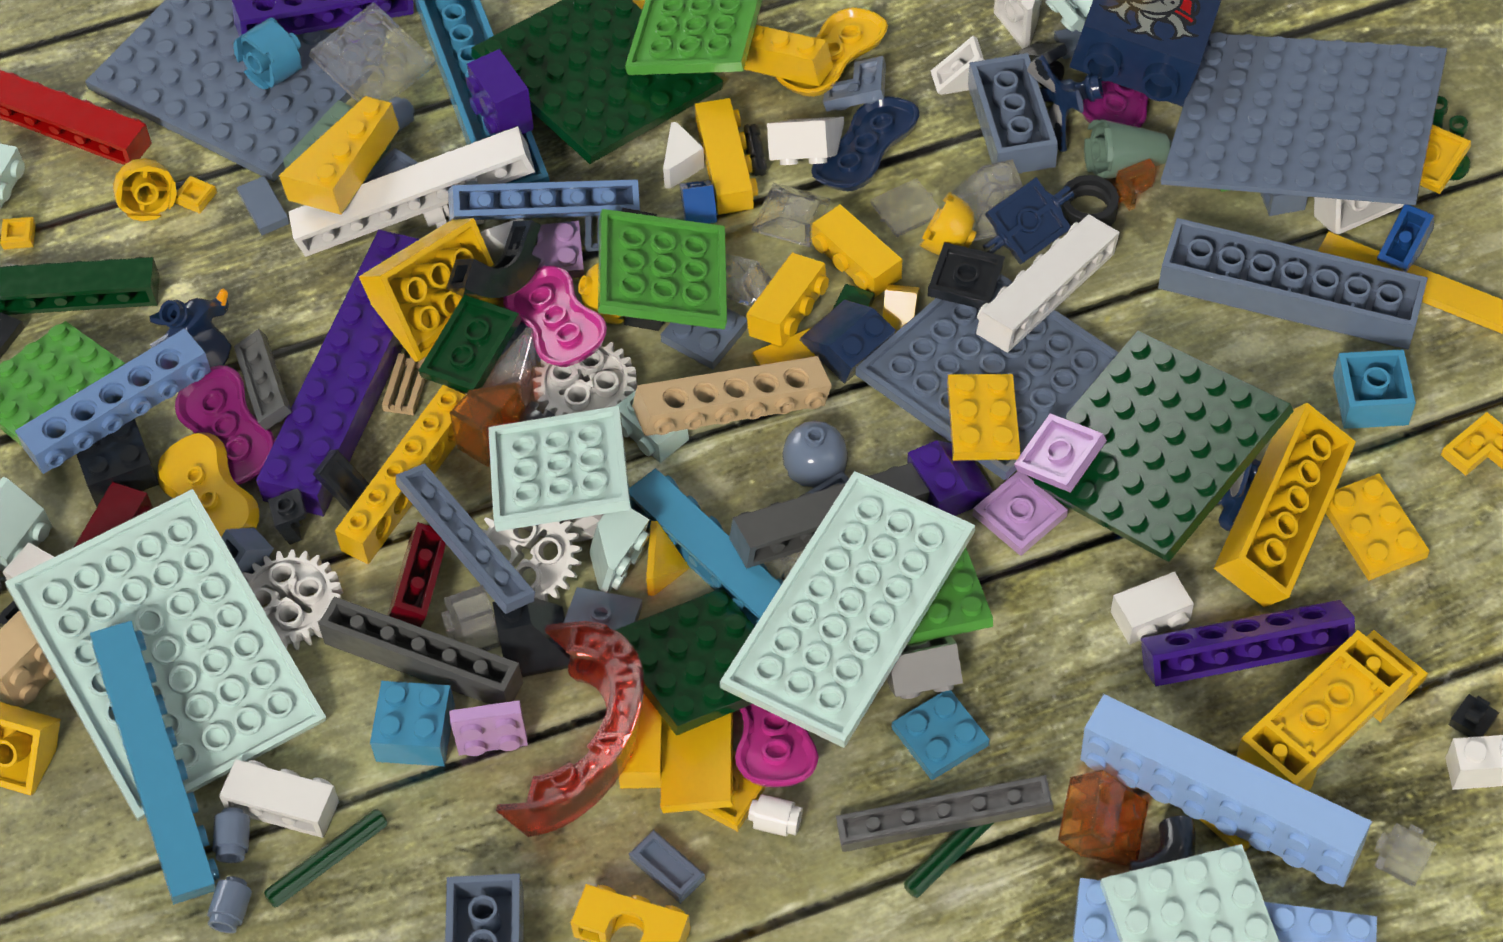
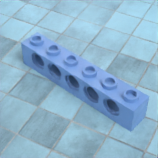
M638 179L452 185L448 189L450 220L466 218L494 220L600 216L601 209L621 211L622 208L640 211Z
M184 328L16 429L15 432L25 452L44 474L53 468L59 467L64 461L80 451L88 449L92 444L108 434L116 432L121 426L136 417L144 415L149 409L162 401L172 398L177 392L193 382L201 380L211 372L206 354Z

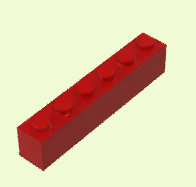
M0 70V119L122 165L132 160L140 159L152 144L146 124L137 118L126 117L113 109L99 107L88 100L72 97L64 91H56L45 87L37 81L32 82L19 77L13 72Z

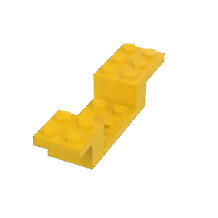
M1357 630L1241 738L1236 757L1309 791L1313 786L1317 770L1372 717L1382 722L1426 680L1428 673L1375 630L1367 636ZM1199 819L1230 847L1242 844L1244 851H1246L1251 846L1247 840L1236 835L1224 834L1215 825Z

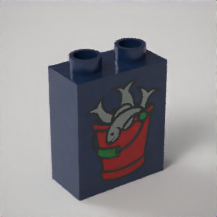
M1093 0L1069 67L1091 76L1099 74L1101 81H1110L1144 93L1152 100L1167 101L1183 107L1201 64L1221 0Z

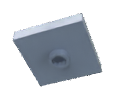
M577 587L559 633V643L613 653L605 643L606 633L638 621L642 609V599Z

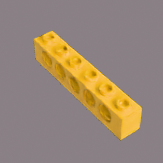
M442 385L335 529L342 552L369 565L412 506V503L397 487L396 475L424 463L433 474L437 472L475 419L469 396Z

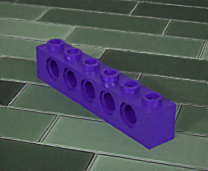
M232 0L234 24L239 37L270 17L274 18L288 34L298 35L414 14L413 0Z
M1335 600L1141 638L1143 668L1156 687L1335 652L1355 633V616L1341 600Z

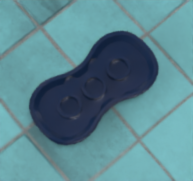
M884 96V99L872 104H863L855 112L848 131L840 139L837 155L827 157V163L813 164L812 176L825 186L840 191H855L866 186L874 178L884 154L896 143L906 138L915 128L920 112L918 106L906 99Z

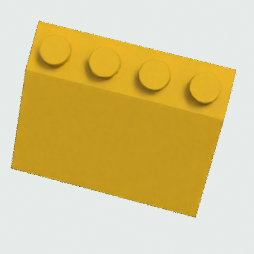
M474 218L450 220L359 276L371 305L415 362H419L427 357L463 297L446 289L455 260L476 259L490 267L494 265ZM503 297L476 298L502 308L504 307Z

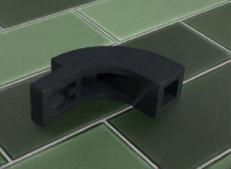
M532 220L513 221L504 251L500 259L491 267L476 259H456L446 289L460 296L465 294L473 298H501L519 291L531 280L540 264L541 259L532 255V252L537 245L541 225Z

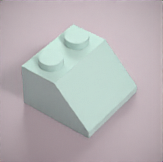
M2 477L0 480V571H3L28 542L36 547L40 542H43L48 537L52 527L44 508L5 477Z

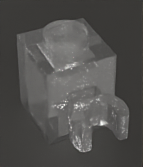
M1396 823L1390 835L1383 832L1375 846L1374 851L1379 853L1375 867L1415 887L1430 860L1436 843L1424 838L1423 834L1425 831L1411 824L1409 829Z

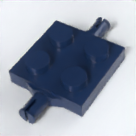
M1037 177L985 213V216L994 227L997 236L983 244V249L986 250L995 244L994 247L987 251L995 253L1004 246L1011 251L1020 265L1069 231L1071 226L1063 216L1061 205L1074 197V193L1071 191L1062 198V195L1071 190V188L1065 186L1055 195H1052L1044 189Z

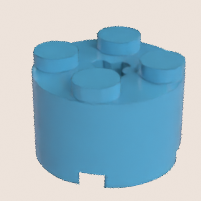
M272 17L245 32L234 41V53L238 63L244 62L247 70L244 71L245 75L261 89L272 88L302 69L298 49L301 48L299 39L293 33L288 34Z

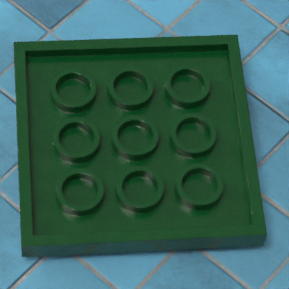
M723 588L606 633L605 643L676 736L752 704L720 687L722 677L754 629V625Z

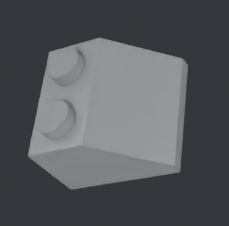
M951 636L906 645L887 677L889 688L895 697L900 696L902 699H911L920 696V692L934 689L935 692H945L952 690L954 685L963 683L957 643Z

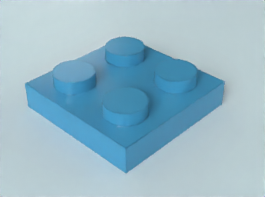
M951 690L941 692L892 722V730L931 780H934L989 746L990 739Z

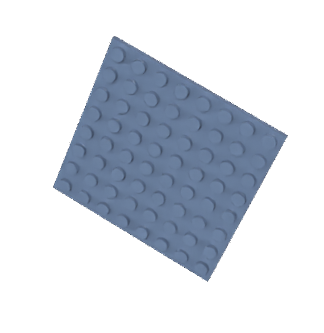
M1220 32L1210 33L1201 64L1182 108L1161 177V185L1416 205L1447 48L1406 46L1403 44H1375L1373 42L1357 43L1344 42L1342 40L1325 41L1311 38L1294 39L1281 36L1263 37L1251 34L1232 35Z

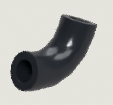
M1174 816L1160 822L1158 826L1160 845L1157 851L1142 859L1129 860V872L1194 856L1196 831L1193 819L1187 816Z

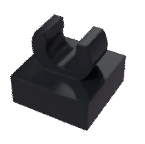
M1468 694L1452 716L1449 726L1467 737L1485 736L1497 720L1500 712L1491 708V703L1482 697L1477 696L1475 698Z

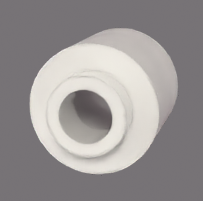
M761 794L759 800H752L748 820L753 821V829L785 837L788 834L797 835L803 808L795 806L793 801Z

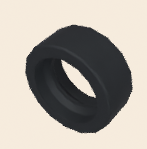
M1083 175L1077 176L1066 183L1065 186H1069L1071 190L1062 195V198L1071 191H1073L1074 197L1063 203L1061 209L1063 216L1070 226L1075 222L1079 223L1088 215V213L1076 210L1071 205L1072 200L1082 196H1093L1101 199L1107 205V208L1099 213L1089 215L1110 227L1113 225L1117 217L1119 195L1117 189L1110 181L1100 176Z

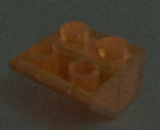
M511 383L469 390L449 412L458 450L487 467L490 465L488 427L518 422L521 413L525 409L521 385Z
M1104 770L1070 777L1058 841L1081 857L1128 866L1129 860L1139 858L1148 802Z

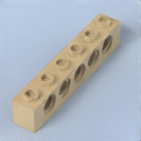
M814 356L637 385L632 407L644 436L665 435L673 431L694 430L702 426L723 425L743 419H757L761 416L787 414L796 410L816 409L820 406H825L832 385L819 357Z

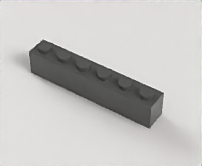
M912 463L899 467L894 466L886 471L870 476L865 475L925 503L928 501L930 491ZM846 483L841 485L835 484L827 489L811 494L805 493L798 498L782 503L776 502L766 508L753 512H743L733 517L729 539L746 569L804 551Z
M335 596L318 623L324 643L328 646L432 684L450 685L451 691L487 704L514 701L523 684L518 662Z

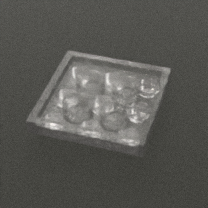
M374 2L312 48L309 57L357 102L365 96L389 102L434 68L436 60Z

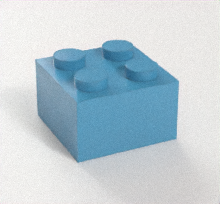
M1404 349L1339 353L1333 379L1343 428L1409 425L1416 402Z
M381 681L370 745L376 762L445 767L451 733L449 711L455 709L450 685Z

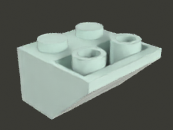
M632 508L631 510L604 514L597 523L589 553L598 588L601 592L609 593L612 588L618 590L627 577L628 573L626 571L630 564L635 565L645 550L643 546L650 535L646 532L650 519Z

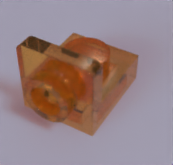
M1151 159L1117 171L1114 187L1117 189L1119 202H1123L1128 211L1135 209L1137 194L1153 186L1156 167Z

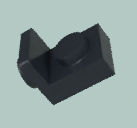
M296 488L268 500L274 527L289 545L302 540L299 527L303 525L302 520L307 517L302 493Z

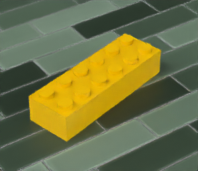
M1309 403L1293 409L1294 412L1272 437L1213 568L1263 607L1290 597L1356 443L1353 438Z

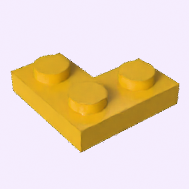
M1486 412L1443 448L1441 456L1465 476L1487 458L1503 469V424Z

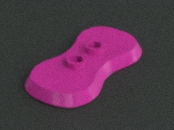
M544 266L537 268L531 280L523 288L509 296L503 297L504 308L519 313L522 319L521 322L525 323L534 335L535 349L538 356L549 364L558 367L575 365L594 354L604 341L607 330L604 318L579 302L574 293L573 280L570 274L561 267Z
M754 704L740 709L744 728L736 749L735 760L739 771L745 778L759 786L787 787L801 783L813 774L818 763V752L806 729Z

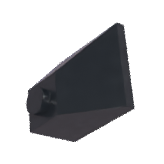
M534 598V602L505 614L496 602H492L502 656L519 663L522 677L575 667L571 646L559 643V633L565 620L563 606Z

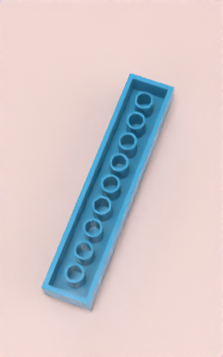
M414 0L467 145L495 135H490L487 131L482 115L474 113L469 102L472 93L466 83V78L469 77L467 63L475 60L471 56L472 47L494 36L481 1ZM529 131L522 134L528 144L535 172L507 183L550 182L532 132Z

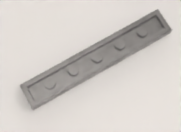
M1043 775L838 815L836 820L842 852L1053 812L1054 808L1047 777Z

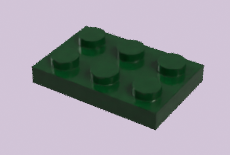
M464 294L419 368L420 376L477 397L522 320L519 313Z

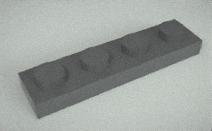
M257 329L236 344L234 349L257 422L262 428L268 430L276 423L281 422L292 411L267 336L260 329Z

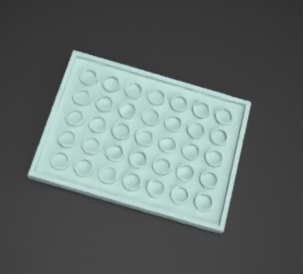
M193 489L5 581L8 591L137 821L145 818V813L90 638L91 632L132 621L134 631H142L147 650L141 651L145 663L152 662L157 682L151 684L155 695L162 694L167 714L162 715L165 728L172 726L178 746L172 748L175 759H183L188 779L183 781L186 793L194 792L229 773L235 759L244 762L253 760L326 721L324 712Z

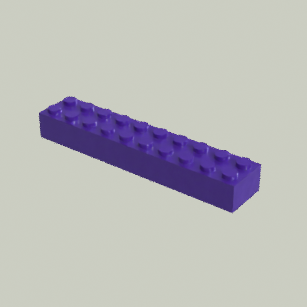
M378 229L291 407L292 413L287 416L256 479L264 502H268L271 498L297 488L302 493L306 512L324 517L333 495L316 479L313 473L331 450L338 449L350 462L394 368L398 353H401L403 349L402 344L371 305L359 276L419 240L418 238Z

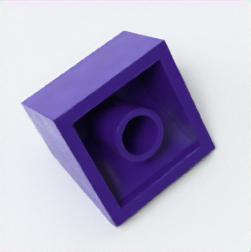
M936 440L908 452L907 464L912 463L930 491L927 504L957 516L973 509L993 492V489L974 460L953 461L952 443Z

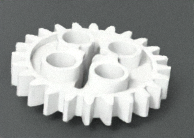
M612 342L605 347L601 345L590 357L568 367H558L540 359L541 367H535L536 378L532 379L534 397L538 401L539 410L546 411L547 409L555 416L613 407L637 389L636 369L632 367L631 358H624V350L622 348L614 352V344Z
M485 517L484 520L489 528L488 530H481L499 550L503 547L510 549L511 558L509 562L513 567L519 563L516 568L518 573L522 576L523 572L529 568H533L536 572V580L531 585V588L535 591L536 599L548 602V594L555 599H559L560 595L557 588L570 589L565 579L567 576L577 578L578 575L571 570L572 565H581L582 563L578 559L573 558V554L582 551V547L572 544L573 541L580 537L578 533H568V530L573 526L572 521L532 526L533 531L528 538L521 539L518 528L496 532L494 520ZM543 530H546L547 535L540 541H538L536 545H534L540 537L541 532ZM554 542L558 547V554L553 560L548 561L543 555V550L548 543ZM524 547L532 548L530 551L533 555L531 560L524 558V554L521 552Z
M291 549L286 558H283L280 551H277L276 560L273 561L269 557L264 556L265 565L261 567L256 563L252 564L255 571L253 574L243 572L260 605L269 604L263 610L286 648L288 644L292 643L295 650H299L300 641L303 640L311 646V636L314 634L323 638L318 623L334 596L342 599L340 594L343 593L336 571L332 572L328 562L322 564L319 555L310 560L307 551H304L298 558L294 549ZM311 593H316L313 596L306 597ZM292 618H296V619H295L294 621H292V622H287L288 620H290V619H292Z

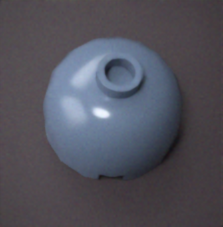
M810 421L795 427L786 437L782 460L783 465L788 471V476L793 481L802 486L815 488L839 472H845L848 452L844 437L835 427L826 422Z

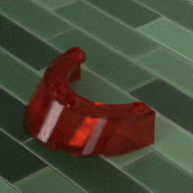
M576 621L546 625L545 632L571 656L568 665L569 675L577 682H583L595 687L603 696L607 711L600 728L586 746L590 751L576 764L568 762L557 770L533 776L527 802L497 805L496 812L527 837L555 831L585 814L610 790L632 757L641 722L644 694L643 669L633 645L622 634L612 630L605 624L591 621Z

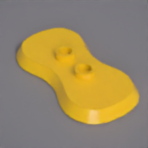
M847 8L836 12L824 22L816 37L827 40L833 68L820 87L776 77V79L792 92L803 96L814 97L824 94L835 86L842 71L850 62L880 44L887 31V21L879 14L862 8Z
M204 432L191 434L174 443L163 453L158 463L157 478L159 486L168 496L175 498L193 489L221 537L226 529L257 528L260 517L258 503L250 493L237 485L233 480L228 468L226 448L217 436Z

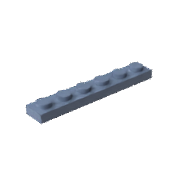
M425 463L396 475L397 487L505 614L534 602L535 591Z

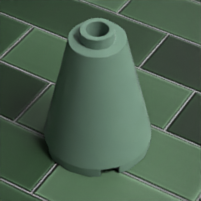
M1103 119L1093 120L1087 129L1092 130L1091 138H1085L1084 142L1086 169L1088 172H1093L1095 176L1108 180L1163 165L1167 161L1172 141L1164 133Z

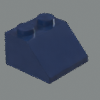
M844 300L800 338V341L815 356H818L820 361L845 384L856 375V367L893 336L896 330L874 308Z

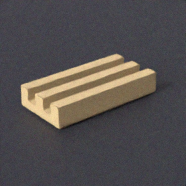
M398 353L383 399V411L415 415L426 380L420 376L419 372L408 406H403L414 370L421 367L425 358L415 362L411 356L410 358H405V354ZM404 367H407L395 405H393Z

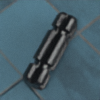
M746 124L743 127V132L747 145L746 154L750 155L752 163L751 174L753 176H764L768 167L764 158L765 153L762 139L759 136L761 135L759 127L756 124Z

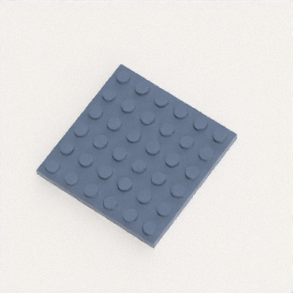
M1002 274L993 300L1004 286L1008 287L1013 283ZM935 298L856 367L857 377L951 443L947 389L948 375L1013 374L1021 455L1048 415L1053 414L1065 419L1070 409L1119 352L1056 310H1053L1007 353L976 334L979 323L977 314L980 308ZM976 460L1004 481L1017 470L1014 465L1016 460Z

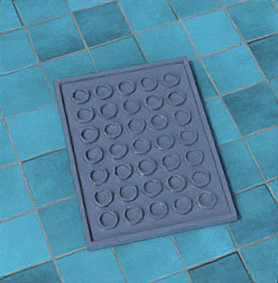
M165 0L85 82L89 90L274 182L285 170L283 159L338 100L346 103L377 70L381 62L379 56L324 30L298 34L296 36L301 44L298 52L302 69L272 88L261 89L245 75L244 71L247 70L244 62L238 63L235 57L234 41L239 38V34L234 24L232 0Z

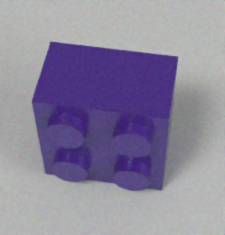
M500 49L467 63L469 77L466 78V83L472 93L469 102L474 113L482 115L484 125L489 134L496 135L517 126L522 134L533 130L534 125L528 88Z

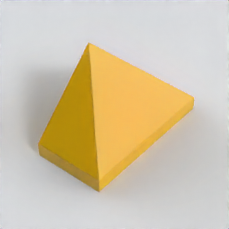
M651 521L646 582L648 596H655L690 569V567L658 521Z

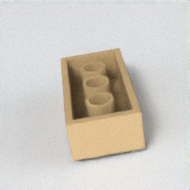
M19 610L0 629V699L7 704L23 708L26 704L34 701L39 691L57 676Z

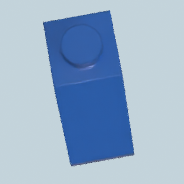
M711 181L679 183L685 220L708 224L718 222L714 188Z
M1404 204L1377 260L1407 272L1421 255L1434 229V215Z

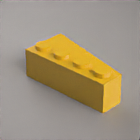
M368 96L363 97L279 175L288 201L342 215L399 130L392 103Z

